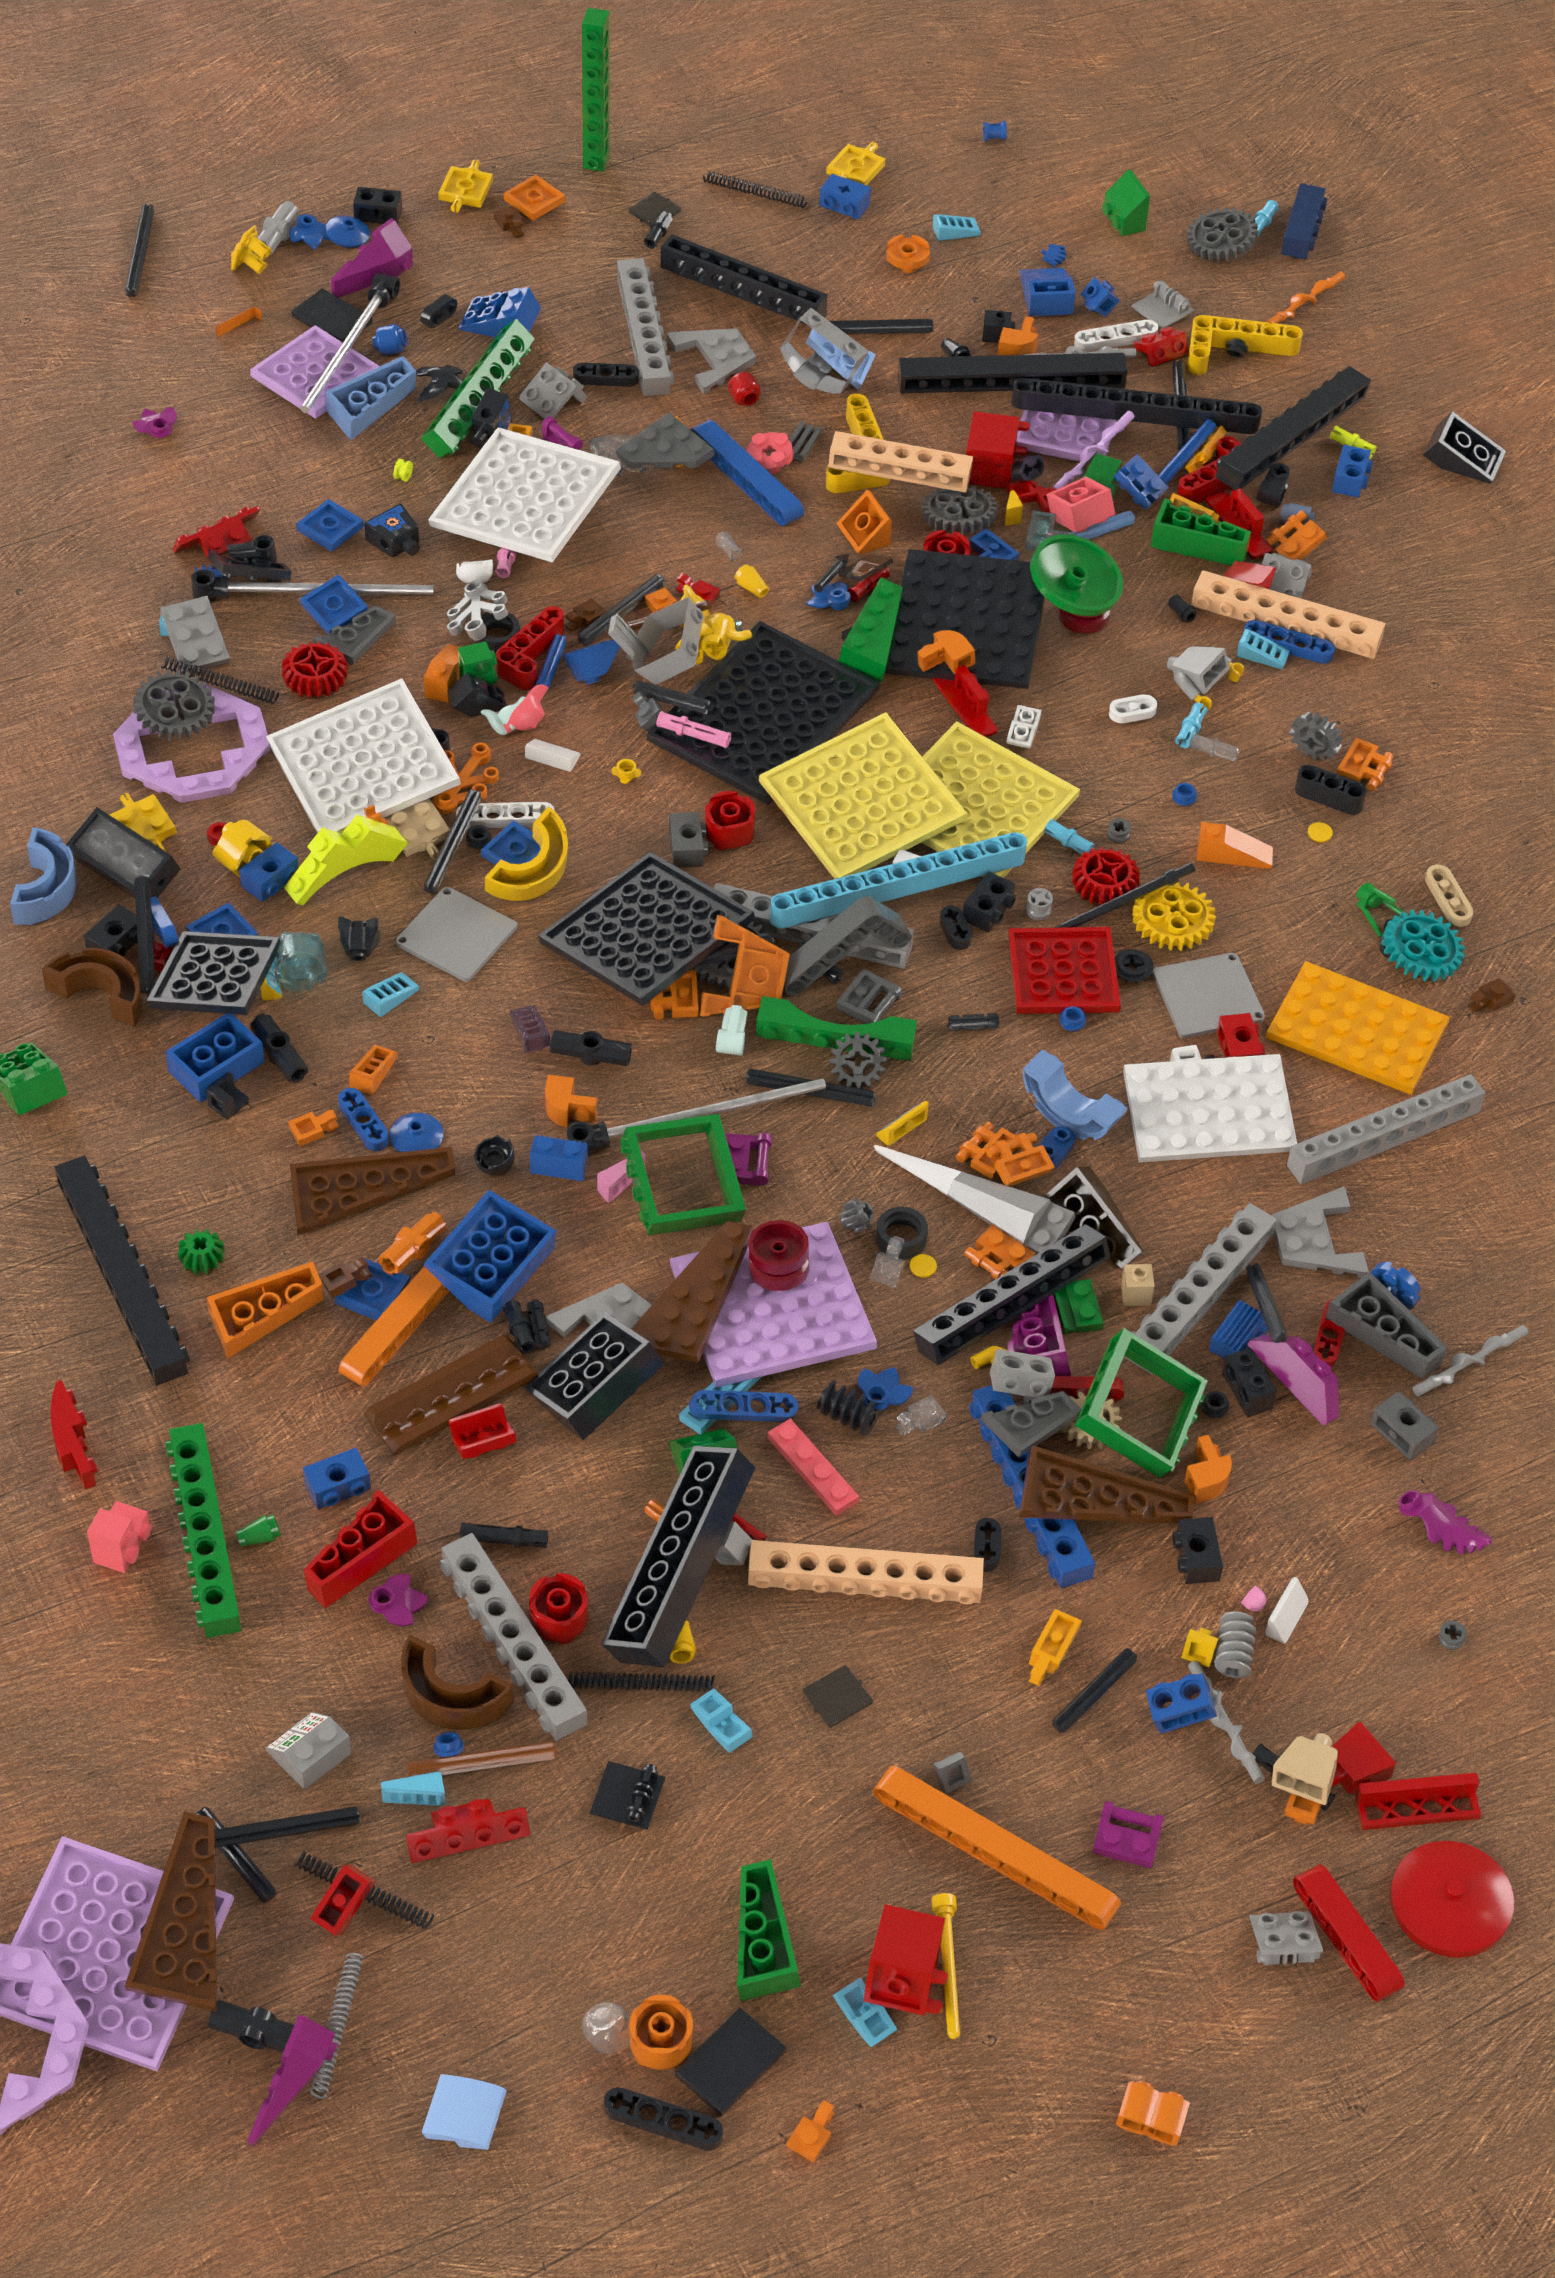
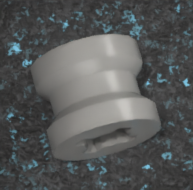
M1043 888L1031 890L1027 897V915L1034 920L1047 919L1052 911L1053 895L1050 891Z

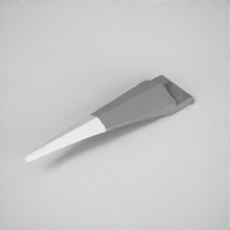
M874 1145L876 1152L927 1182L989 1225L993 1224L1036 1254L1061 1240L1076 1218L1073 1211L1051 1203L1050 1199Z

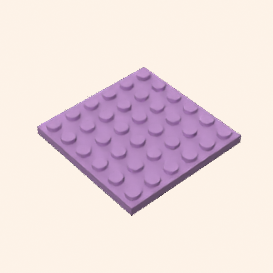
M828 1222L802 1227L809 1241V1273L806 1280L799 1286L787 1291L764 1289L754 1282L750 1276L749 1249L747 1248L703 1352L715 1387L877 1349V1340ZM699 1252L670 1258V1266L675 1279Z
M62 1836L11 1945L38 1949L44 1952L89 2024L84 2046L158 2072L187 2005L127 1991L125 1983L164 1871ZM217 1889L216 1939L234 1901L232 1894ZM0 1979V2016L52 2034L55 2019L31 2016L26 2013L33 1984Z

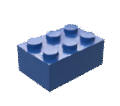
M224 1014L165 1051L168 1072L200 1103L207 1099L206 1089L227 1072L233 1074L235 1082L264 1063L262 1042L233 1014Z

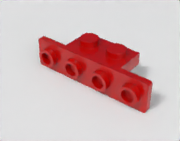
M1240 488L1232 491L1231 498L1226 492L1206 497L1207 505L1220 516L1219 520L1221 522L1225 521L1251 531L1247 554L1252 560L1264 557L1265 553L1272 554V548L1261 536L1264 516Z
M247 506L238 511L236 516H224L217 521L218 524L211 527L209 524L204 525L196 531L197 533L191 536L184 534L176 539L172 550L174 553H177L199 543L208 558L209 549L218 550V554L221 556L228 553V545L249 543L252 539L243 523L257 517L260 508L258 506L254 508Z
M965 665L956 668L955 681L939 678L932 679L966 727L984 737L998 733V728L987 715V707L990 701L989 694L977 682L975 674L971 673Z
M490 1798L484 1800L475 1799L467 1804L455 1807L446 1806L438 1811L430 1812L434 1828L407 1834L406 1841L411 1863H417L530 1835L527 1811L525 1807L495 1813Z

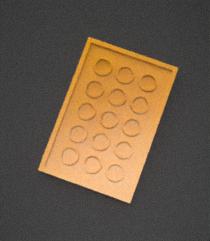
M1305 961L1268 1028L1266 1038L1412 1095L1449 1023L1450 1016Z

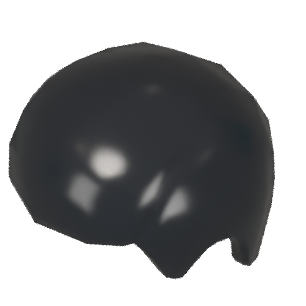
M499 1135L484 1139L477 1145L474 1152L476 1166L480 1171L491 1176L502 1175L507 1172L515 1160V1151L510 1139L506 1140Z

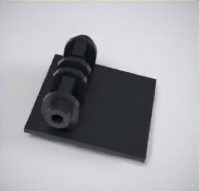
M608 1761L590 1814L648 1830L666 1777L658 1775L657 1767L653 1764H646L645 1767L639 1770Z

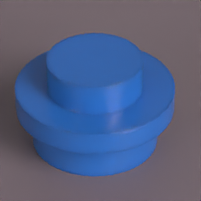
M1181 783L1173 790L1172 799L1178 805L1190 806L1196 802L1197 792L1191 784Z
M1068 1007L1060 1015V1024L1066 1030L1078 1031L1085 1026L1086 1017L1078 1007Z
M442 1733L436 1737V1742L433 1746L434 1752L441 1757L458 1755L463 1751L464 1743L457 1733Z

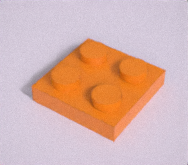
M534 175L504 193V201L534 221L565 203L566 196L538 175Z

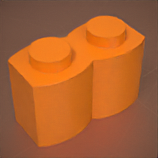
M1144 2081L1129 2082L1116 2125L1129 2132L1147 2135L1156 2141L1177 2146L1190 2102L1176 2092H1158L1151 2084Z

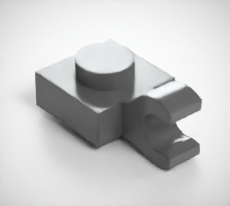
M638 691L632 697L639 707L635 715L640 726L648 732L657 723L658 715L663 710L659 702L654 698L645 699L642 693Z

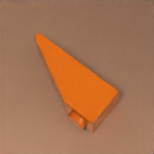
M447 644L431 660L424 675L425 698L449 702L448 690L459 680V646Z
M1201 822L1196 861L1266 869L1272 868V846L1228 825Z

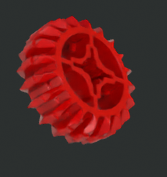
M320 640L317 644H312L309 641L308 645L300 643L298 648L292 647L291 652L286 653L281 672L286 688H290L292 693L298 692L300 697L307 695L309 699L312 696H318L320 699L321 695L325 694L329 697L331 691L338 692V688L344 686L348 676V665L343 652H339L337 646L331 647L330 643L322 645Z
M1101 846L1099 851L1091 848L1089 853L1083 852L1081 858H1077L1072 869V883L1076 894H1081L1082 900L1089 899L1090 905L1093 903L1101 905L1140 885V871L1136 861L1131 860L1130 854L1123 855L1122 849L1116 852L1113 851L1112 847L1109 850H1104Z

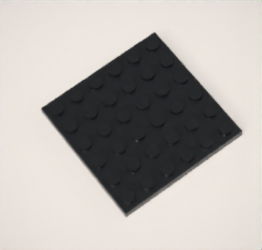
M908 549L901 587L903 588L885 673L955 681V675L945 661L925 672L922 671L918 664V651L925 645L934 643L933 634L939 631L950 630L962 634L974 648L975 664L968 667V670L975 674L979 684L1029 689L1045 597L1038 590L1032 579L1030 571L1031 562Z
M649 852L539 934L538 937L542 945L644 1006L727 942L713 938L717 915H721L745 928L755 920V914L749 908L654 853Z

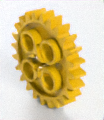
M1178 882L1174 886L1165 885L1136 899L1132 912L1133 924H1136V931H1142V938L1150 937L1149 944L1157 941L1159 942V948L1166 944L1170 951L1173 949V946H1177L1182 951L1183 945L1192 949L1193 942L1201 945L1202 939H1208L1209 933L1213 932L1215 924V908L1211 907L1212 900H1205L1206 893L1197 894L1198 887L1190 890L1189 883H1186L1184 887H1180Z

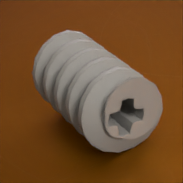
M1233 1611L1225 1613L1220 1618L1219 1637L1214 1663L1215 1668L1225 1676L1239 1679L1249 1677L1251 1674L1250 1666L1253 1662L1251 1656L1254 1653L1252 1646L1255 1644L1253 1636L1256 1634V1627L1252 1625L1254 1618L1249 1614Z

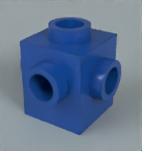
M1096 277L1080 293L1086 300L1084 305L1090 311H1096L1104 317L1120 302V299L1113 293L1114 287L1107 280L1102 282Z

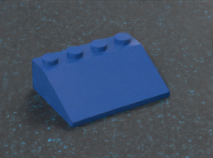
M488 1190L424 1263V1267L469 1310L492 1323L503 1310L505 1303L512 1300L555 1249L557 1230Z

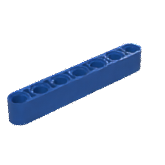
M709 419L690 429L713 448L714 456L709 460L779 525L785 526L804 516V508L801 502L713 420Z

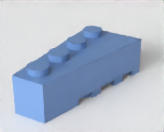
M402 356L326 391V412L347 437L352 440L415 390L416 370Z

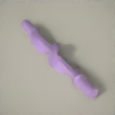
M1127 411L1112 427L1106 428L1102 433V440L1097 445L1084 448L1080 454V463L1073 470L1064 473V476L1052 488H1062L1072 483L1075 477L1083 476L1085 474V465L1095 456V453L1099 451L1107 453L1109 451L1106 448V444L1117 433L1124 430V427L1135 417L1131 411Z

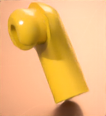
M991 1346L971 1356V1363L975 1369H979L988 1363L992 1364L996 1350L1007 1349Z

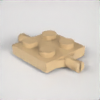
M429 798L384 817L389 826L395 827L408 842L402 850L406 857L416 852L427 851L431 859L436 860L439 854L436 845L446 839L450 829Z

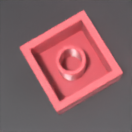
M1088 477L1081 478L1047 494L1052 520L1074 532H1083L1089 526L1103 523L1107 518L1115 515L1111 490Z

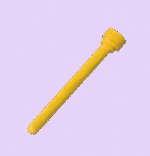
M942 1893L932 1897V1912L936 1916L946 1918L941 1952L943 1971L948 1974L947 1982L944 1984L947 2034L949 2038L957 2039L960 2035L951 1920L954 1917V1912L957 1911L955 1895Z

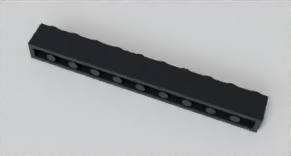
M1124 353L899 358L898 363L900 394L1012 391L1014 381L1019 378L1125 388L1127 378Z
M1348 366L1342 372L1338 371L1331 380H1326L1320 388L1312 390L1309 396L1304 399L1301 398L1292 408H1287L1280 417H1275L1269 425L1261 427L1258 433L1254 436H1249L1243 444L1235 446L1228 455H1223L1217 463L1218 470L1215 477L1234 490L1242 489L1273 464L1280 461L1365 398L1371 379L1351 366Z
M84 1155L54 1166L57 1183L155 1385L158 1386L187 1375L186 1363L190 1362L188 1352L185 1346H179L177 1341H180L175 1326H169L167 1322L169 1315L165 1305L159 1306L157 1302L159 1299L157 1289L154 1284L149 1285L147 1269L144 1263L139 1265L137 1261L139 1255L134 1243L129 1244L127 1241L129 1235L124 1223L119 1224L117 1208L114 1203L109 1204L107 1188L104 1183L99 1184L98 1179L100 1177L95 1164L90 1165Z

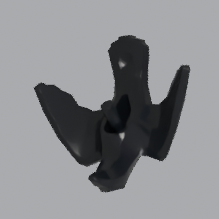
M447 364L443 367L425 366L419 368L416 371L418 377H432L429 385L420 394L419 402L435 397L448 388L457 390L463 382L457 375L463 373V370Z

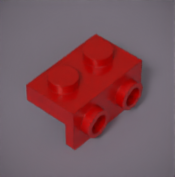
M1174 327L1163 328L1160 330L1161 333L1143 335L1141 340L1134 342L1136 351L1147 353L1149 366H1156L1189 353L1185 331L1175 330Z
M501 1403L452 1418L448 1421L453 1445L462 1459L475 1458L482 1453L494 1449H503L517 1442L515 1432L506 1420L504 1407Z

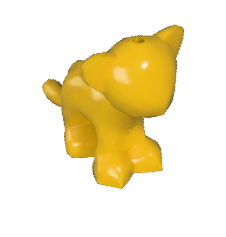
M684 585V596L681 600L689 597L693 603L704 601V599L695 594L691 587ZM708 610L702 611L704 620L702 621L698 646L699 652L695 665L703 662L705 653L715 660H721L726 656L731 639L734 641L748 640L752 637L751 631H736L734 619L730 615L723 613H713L710 615ZM682 639L677 643L676 650L681 647Z

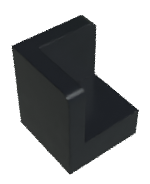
M227 1072L206 1089L208 1106L227 1120L249 1103V1097L235 1087L234 1077L230 1072Z

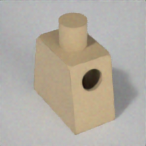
M1323 1733L1317 1734L1314 1740L1302 1736L1297 1737L1275 1762L1271 1786L1326 1805L1336 1771L1338 1751L1331 1747V1738Z

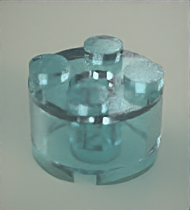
M304 932L282 933L279 936L280 943L277 956L273 962L276 981L284 984V988L298 992L313 989V985L319 981L321 984L327 976L325 947L320 936L316 933Z

